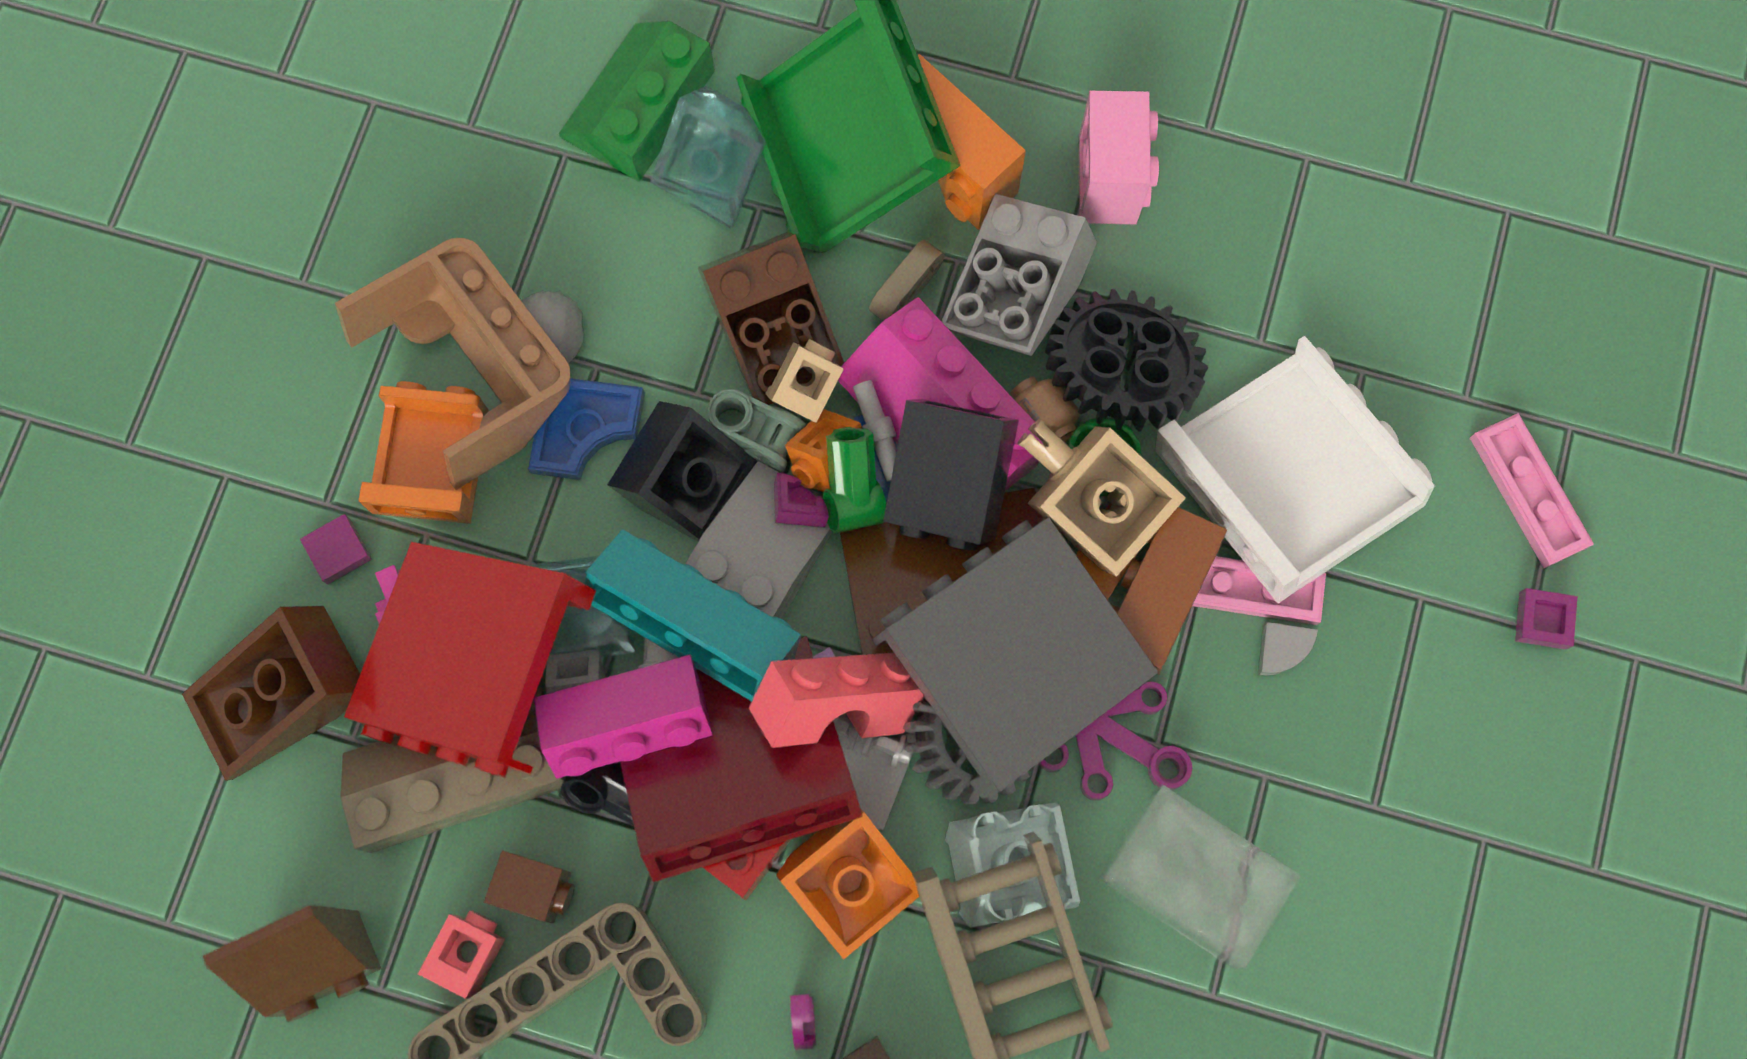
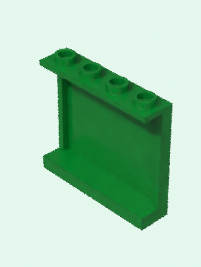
M854 0L857 6L856 11L760 80L743 74L736 77L742 94V106L750 116L757 135V148L766 160L772 177V189L780 200L787 218V231L796 234L800 247L821 252L830 250L961 166L896 0Z

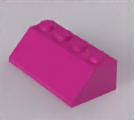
M919 297L881 322L841 366L844 370L838 382L857 402L853 386L872 380L884 416H890L897 434L893 439L897 444L906 400L925 399L1019 420L1005 491L1037 467L1039 461L1024 447L1018 445V441L1024 433L1027 435L1029 433L1032 434L1043 445L1028 430L1035 421Z

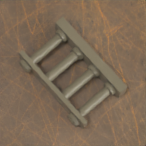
M1034 832L1024 834L1030 856L952 883L949 878L939 881L933 867L912 873L973 1059H1009L1088 1031L1089 1037L1100 1052L1110 1049L1105 1030L1113 1028L1112 1021L1102 996L1093 997L1054 876L1062 874V870L1051 842L1043 845L1042 840ZM1037 877L1047 907L967 934L966 929L956 932L950 912L959 910V903ZM1054 928L1063 955L1062 959L988 985H984L983 981L973 984L967 964L976 961L975 955ZM1071 979L1080 1010L1001 1037L1000 1032L990 1035L984 1016L993 1013V1006Z

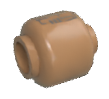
M1032 376L1014 387L1010 395L1034 421L1041 419L1052 432L1066 443L1071 434L1077 429L1075 424L1080 414L1073 400L1065 402L1062 399L1065 393L1063 386H1053V378L1038 382Z

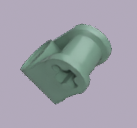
M725 389L716 393L708 405L709 422L757 461L776 471L783 472L788 465L785 460L788 454L785 444L806 426L802 420L783 409L769 406L735 389ZM727 409H736L744 414V419L735 426H726L718 421L719 415Z

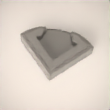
M1266 622L1263 625L1258 675H1276L1299 664L1313 648L1318 630Z

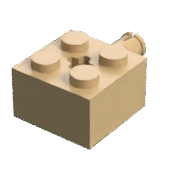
M1038 419L1028 430L1043 445L1030 433L1028 435L1024 433L1018 441V445L1024 447L1051 472L1047 482L1032 497L1028 504L1044 519L1049 517L1058 531L1098 568L1114 576H1118L1186 498L1111 428L1094 427L1077 447L1071 449L1041 419ZM1102 491L1110 492L1107 499L1112 505L1108 510L1099 508L1102 503L1099 498Z

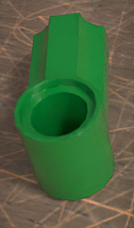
M845 427L833 430L832 434L826 436L830 488L825 489L823 493V500L829 515L827 524L830 530L837 534L884 523L886 500L883 490L876 480L873 433L867 428Z

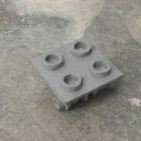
M846 713L833 721L854 784L859 806L876 828L883 831L913 753H908L905 747L911 742H916L915 733L905 731L904 734L861 738Z

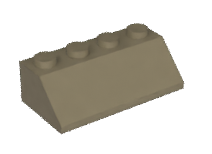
M540 687L537 688L534 698L545 695L543 688ZM533 699L512 757L515 760L533 766L531 774L509 768L506 778L474 768L477 760L475 758L469 757L467 765L462 766L436 757L435 754L438 748L431 746L428 755L398 746L400 737L394 736L391 744L378 741L343 753L341 801L354 849L374 853L561 790V785L567 776L556 779L541 751L535 702Z

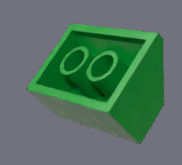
M671 21L635 23L559 132L560 138L640 182L714 74L715 68L710 43Z

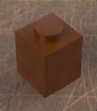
M502 850L484 903L543 922L554 923L557 914L564 915L571 902L574 891V884L568 883L571 872Z

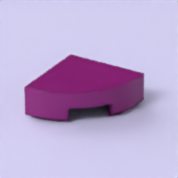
M777 473L774 481L775 523L825 527L829 515L824 500L819 496L816 497L812 492L800 485V479L788 474Z
M811 994L791 995L790 1007L794 1049H814V1046H816L814 996L811 997Z

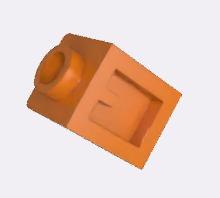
M824 409L816 423L810 421L785 444L792 463V474L801 480L802 486L808 489L814 488L821 492L830 488L826 436L832 434L835 429L845 427L861 429L860 422Z

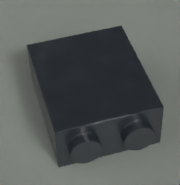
M925 399L906 400L883 521L900 525V534L914 538L927 539L930 533L946 536L947 545L964 550H977L978 544L981 545L994 541L1019 420Z

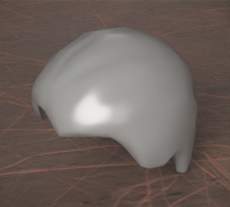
M540 291L530 294L522 300V303L569 364L580 351L584 339L582 312L577 306V302L573 301L571 297L563 295L561 291Z

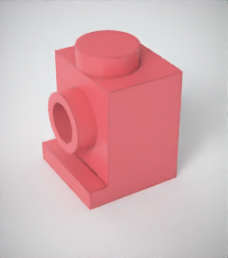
M469 910L466 918L449 914L418 975L465 999L472 997L482 990L481 985L505 941V938L494 933L498 923L472 910ZM469 941L474 942L478 948V952L471 962L465 961L461 954L462 947Z

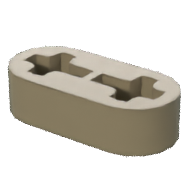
M921 240L878 290L870 304L869 311L884 321L913 301L936 274L944 260L945 254L927 240Z

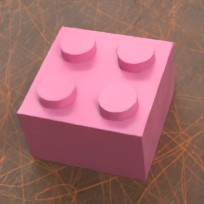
M1089 91L1079 133V216L1086 217L1089 224H1137L1142 207L1150 206L1151 187H1156L1158 182L1159 160L1158 156H1150L1151 141H1156L1158 113L1149 109V92Z

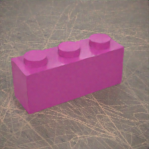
M691 655L534 698L541 751L556 779L565 776L582 775L591 769L619 761H633L644 754L673 746H687L698 739L712 736L702 683Z

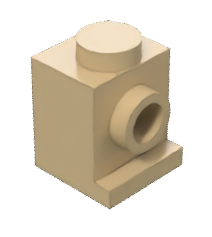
M811 339L808 340L805 347L793 342L777 376L765 394L773 402L816 423L844 369L832 362L836 352ZM801 367H810L813 373L811 380L806 384H800L796 380V374Z

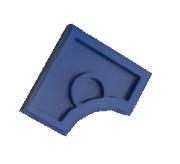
M571 378V386L568 393L534 435L528 466L530 473L580 480L587 462L600 448L618 440L636 439L645 395L643 387Z

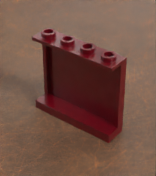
M807 636L800 638L794 660L813 658ZM698 669L697 673L703 687L712 736L698 739L687 746H673L644 754L633 761H620L640 855L653 882L862 817L854 784L834 721H831L824 729L818 743L772 748L749 710L752 701Z

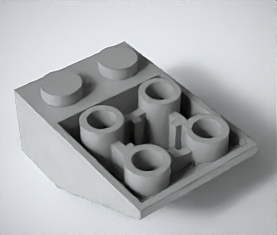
M995 194L941 322L953 333L1032 356L1079 287L1097 244L1086 217Z

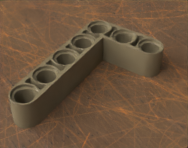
M614 903L419 1031L409 1045L408 1059H430L428 1054L429 1045L438 1035L443 1037L449 1044L450 1056L448 1059H476L613 966L618 971L654 1032L664 1043L671 1046H682L697 1040L706 1027L707 1014L700 999L646 913L641 908L631 904ZM629 913L635 919L636 932L630 941L621 944L613 938L611 924L619 914ZM577 943L584 944L590 952L588 968L580 974L571 972L566 964L568 950ZM650 958L658 959L665 969L663 983L653 990L645 988L639 979L641 965ZM532 973L538 975L544 984L542 998L533 1005L526 1003L520 993L523 979ZM485 1004L491 1006L497 1015V1025L488 1036L481 1034L476 1029L474 1023L477 1010ZM677 1004L687 1006L694 1016L692 1030L685 1036L674 1034L667 1025L669 1010Z

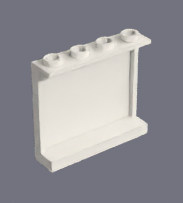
M1305 336L1298 340L1295 354L1182 427L1174 419L1158 429L1155 449L1157 454L1213 523L1228 529L1225 535L1226 540L1277 603H1280L1423 508L1435 487L1426 466L1416 458L1411 459L1399 445L1398 437L1393 428L1385 421H1378L1366 407L1365 398L1360 390L1353 384H1346L1335 371L1330 356L1322 348H1315Z

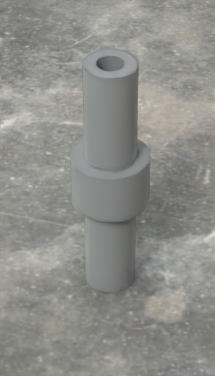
M868 380L853 386L866 423L862 428H867L873 433L874 448L886 481L889 482L892 478L897 451L893 438L897 434L890 416H884L872 380Z

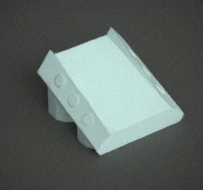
M1056 802L1039 804L1001 813H983L972 818L949 822L945 841L949 845L955 881L1030 856L1023 835L1034 832L1042 840L1043 845L1051 842L1056 851L1062 874L1054 876L1064 909L1078 907L1080 899L1060 805ZM1034 877L960 903L959 915L971 928L1007 921L1047 906L1038 879Z

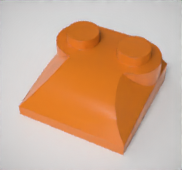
M862 809L861 818L816 832L788 856L776 874L781 883L843 960L919 897L912 872Z

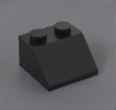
M659 401L607 485L645 513L699 542L703 533L758 461L691 407Z

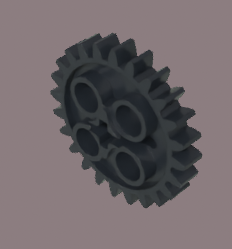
M1111 289L1107 300H1104L1100 294L1093 291L1088 303L1077 297L1072 309L1064 307L1059 320H1056L1052 325L1045 348V353L1049 355L1045 367L1046 370L1055 371L1052 380L1053 386H1067L1062 399L1066 402L1078 398L1081 401L1078 410L1079 414H1084L1090 409L1097 411V424H1101L1109 416L1115 419L1117 430L1122 429L1126 420H1131L1135 429L1138 432H1142L1148 419L1154 427L1160 429L1166 417L1171 421L1175 419L1177 422L1183 410L1189 412L1204 386L1205 381L1203 378L1208 370V365L1202 362L1206 349L1195 346L1200 336L1198 332L1184 333L1188 320L1180 318L1173 321L1170 318L1173 307L1170 305L1160 311L1155 309V297H1149L1143 304L1138 302L1135 291L1129 293L1127 300L1121 299L1115 289ZM1127 328L1131 329L1132 331L1131 344L1129 346L1128 352L1126 348L1123 347L1128 336ZM1124 366L1129 371L1124 382L1125 391L1120 388Z

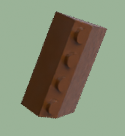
M1035 488L1004 493L996 538L994 541L981 545L978 544L977 550L951 547L946 544V536L930 533L927 539L906 536L899 533L900 525L888 522L841 532L840 537L861 655L894 653L886 640L877 646L872 641L874 637L886 629L880 621L882 618L905 602L908 603L912 610L927 601L922 594L923 590L946 574L955 582L967 573L962 565L964 562L987 546L993 555L1007 545L1001 537L1025 520H1028L1032 527L1044 520L1043 517L1028 504L1036 494Z

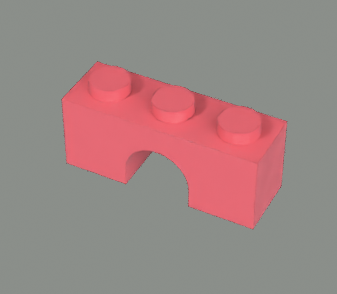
M895 653L771 661L749 710L773 748L818 743L827 725L844 713H846L861 738L904 734L905 730L903 727L905 723L910 722L915 714L912 709L913 705L922 701L924 695Z

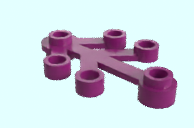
M1153 681L1144 683L1075 735L1084 772L1080 781V788L1088 799L1094 801L1102 800L1113 789V779L1110 773L1105 770L1097 736L1147 767L1149 778L1161 789L1174 790L1189 780L1192 774V762L1184 750L1175 746L1157 749L1109 718L1135 711L1148 715L1158 713L1167 702V692L1161 684ZM1151 689L1159 695V704L1157 706L1150 707L1144 704L1142 701V692L1144 690ZM1063 744L1058 748L1062 754L1060 763L1051 765L1043 759L1038 763L1039 766L1048 772L1061 770L1069 759L1067 746ZM1169 760L1175 764L1177 773L1174 778L1167 779L1161 775L1159 771L1161 761ZM1099 775L1105 780L1106 788L1104 792L1094 793L1089 789L1087 785L1089 776Z

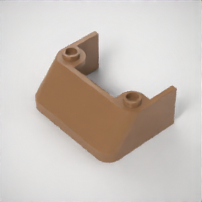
M452 238L446 240L335 302L345 339L351 348L392 324L397 326L406 339L418 344L435 342L450 333L502 402L485 414L479 429L443 450L449 480L455 490L521 451L570 389L571 373L567 360L483 250L469 239Z

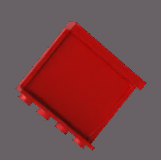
M411 542L344 718L363 724L361 735L387 744H391L394 735L400 737L398 746L428 755L431 746L438 748L435 754L436 757L462 766H466L469 757L477 759L474 768L506 778L509 768L531 774L533 766L513 759V754L567 606L590 610L596 590L562 572Z

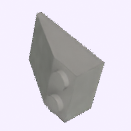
M758 461L703 533L686 564L696 568L703 577L723 589L737 592L750 605L767 615L782 619L832 531L827 523L825 527L775 523L774 481L776 474L780 472ZM808 489V490H809L810 492H812L816 497L819 496V497H821V498L823 499V495H821V494H819V493H817V492H815V491H813V490H811V489Z

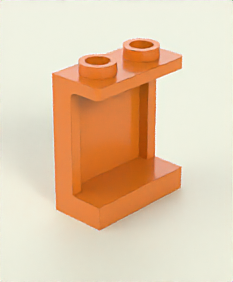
M408 381L397 382L396 387L380 386L379 397L385 403L374 472L372 483L362 482L359 502L372 514L471 524L478 477L455 490L449 480L443 450L479 429L482 418L489 411L481 398L476 395L475 391L465 387L449 386L446 387L445 392L427 390L421 384Z

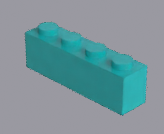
M623 529L586 571L585 585L596 590L591 606L678 658L691 655L695 668L750 701L753 700L771 661L795 659L801 634L793 630L786 621L779 617L767 615L750 605L737 592L723 589L703 577L693 566L677 562L660 552L652 542L643 538H637Z

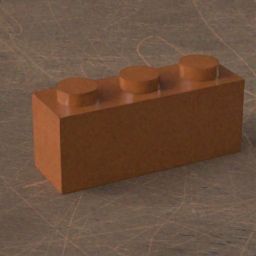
M1179 507L1147 541L1151 545L1143 561L1132 560L1121 583L1122 587L1128 589L1121 607L1119 608L1111 604L1158 671V675H1160L1228 530Z

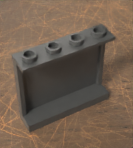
M1049 517L1035 527H1032L1028 520L1016 526L1001 537L1007 546L994 555L988 546L962 564L967 573L955 582L952 581L948 574L922 591L927 601L914 610L911 609L907 602L896 608L880 620L886 629L872 639L875 646L886 640L975 768L978 775L970 780V783L982 799L1001 792L1158 673Z

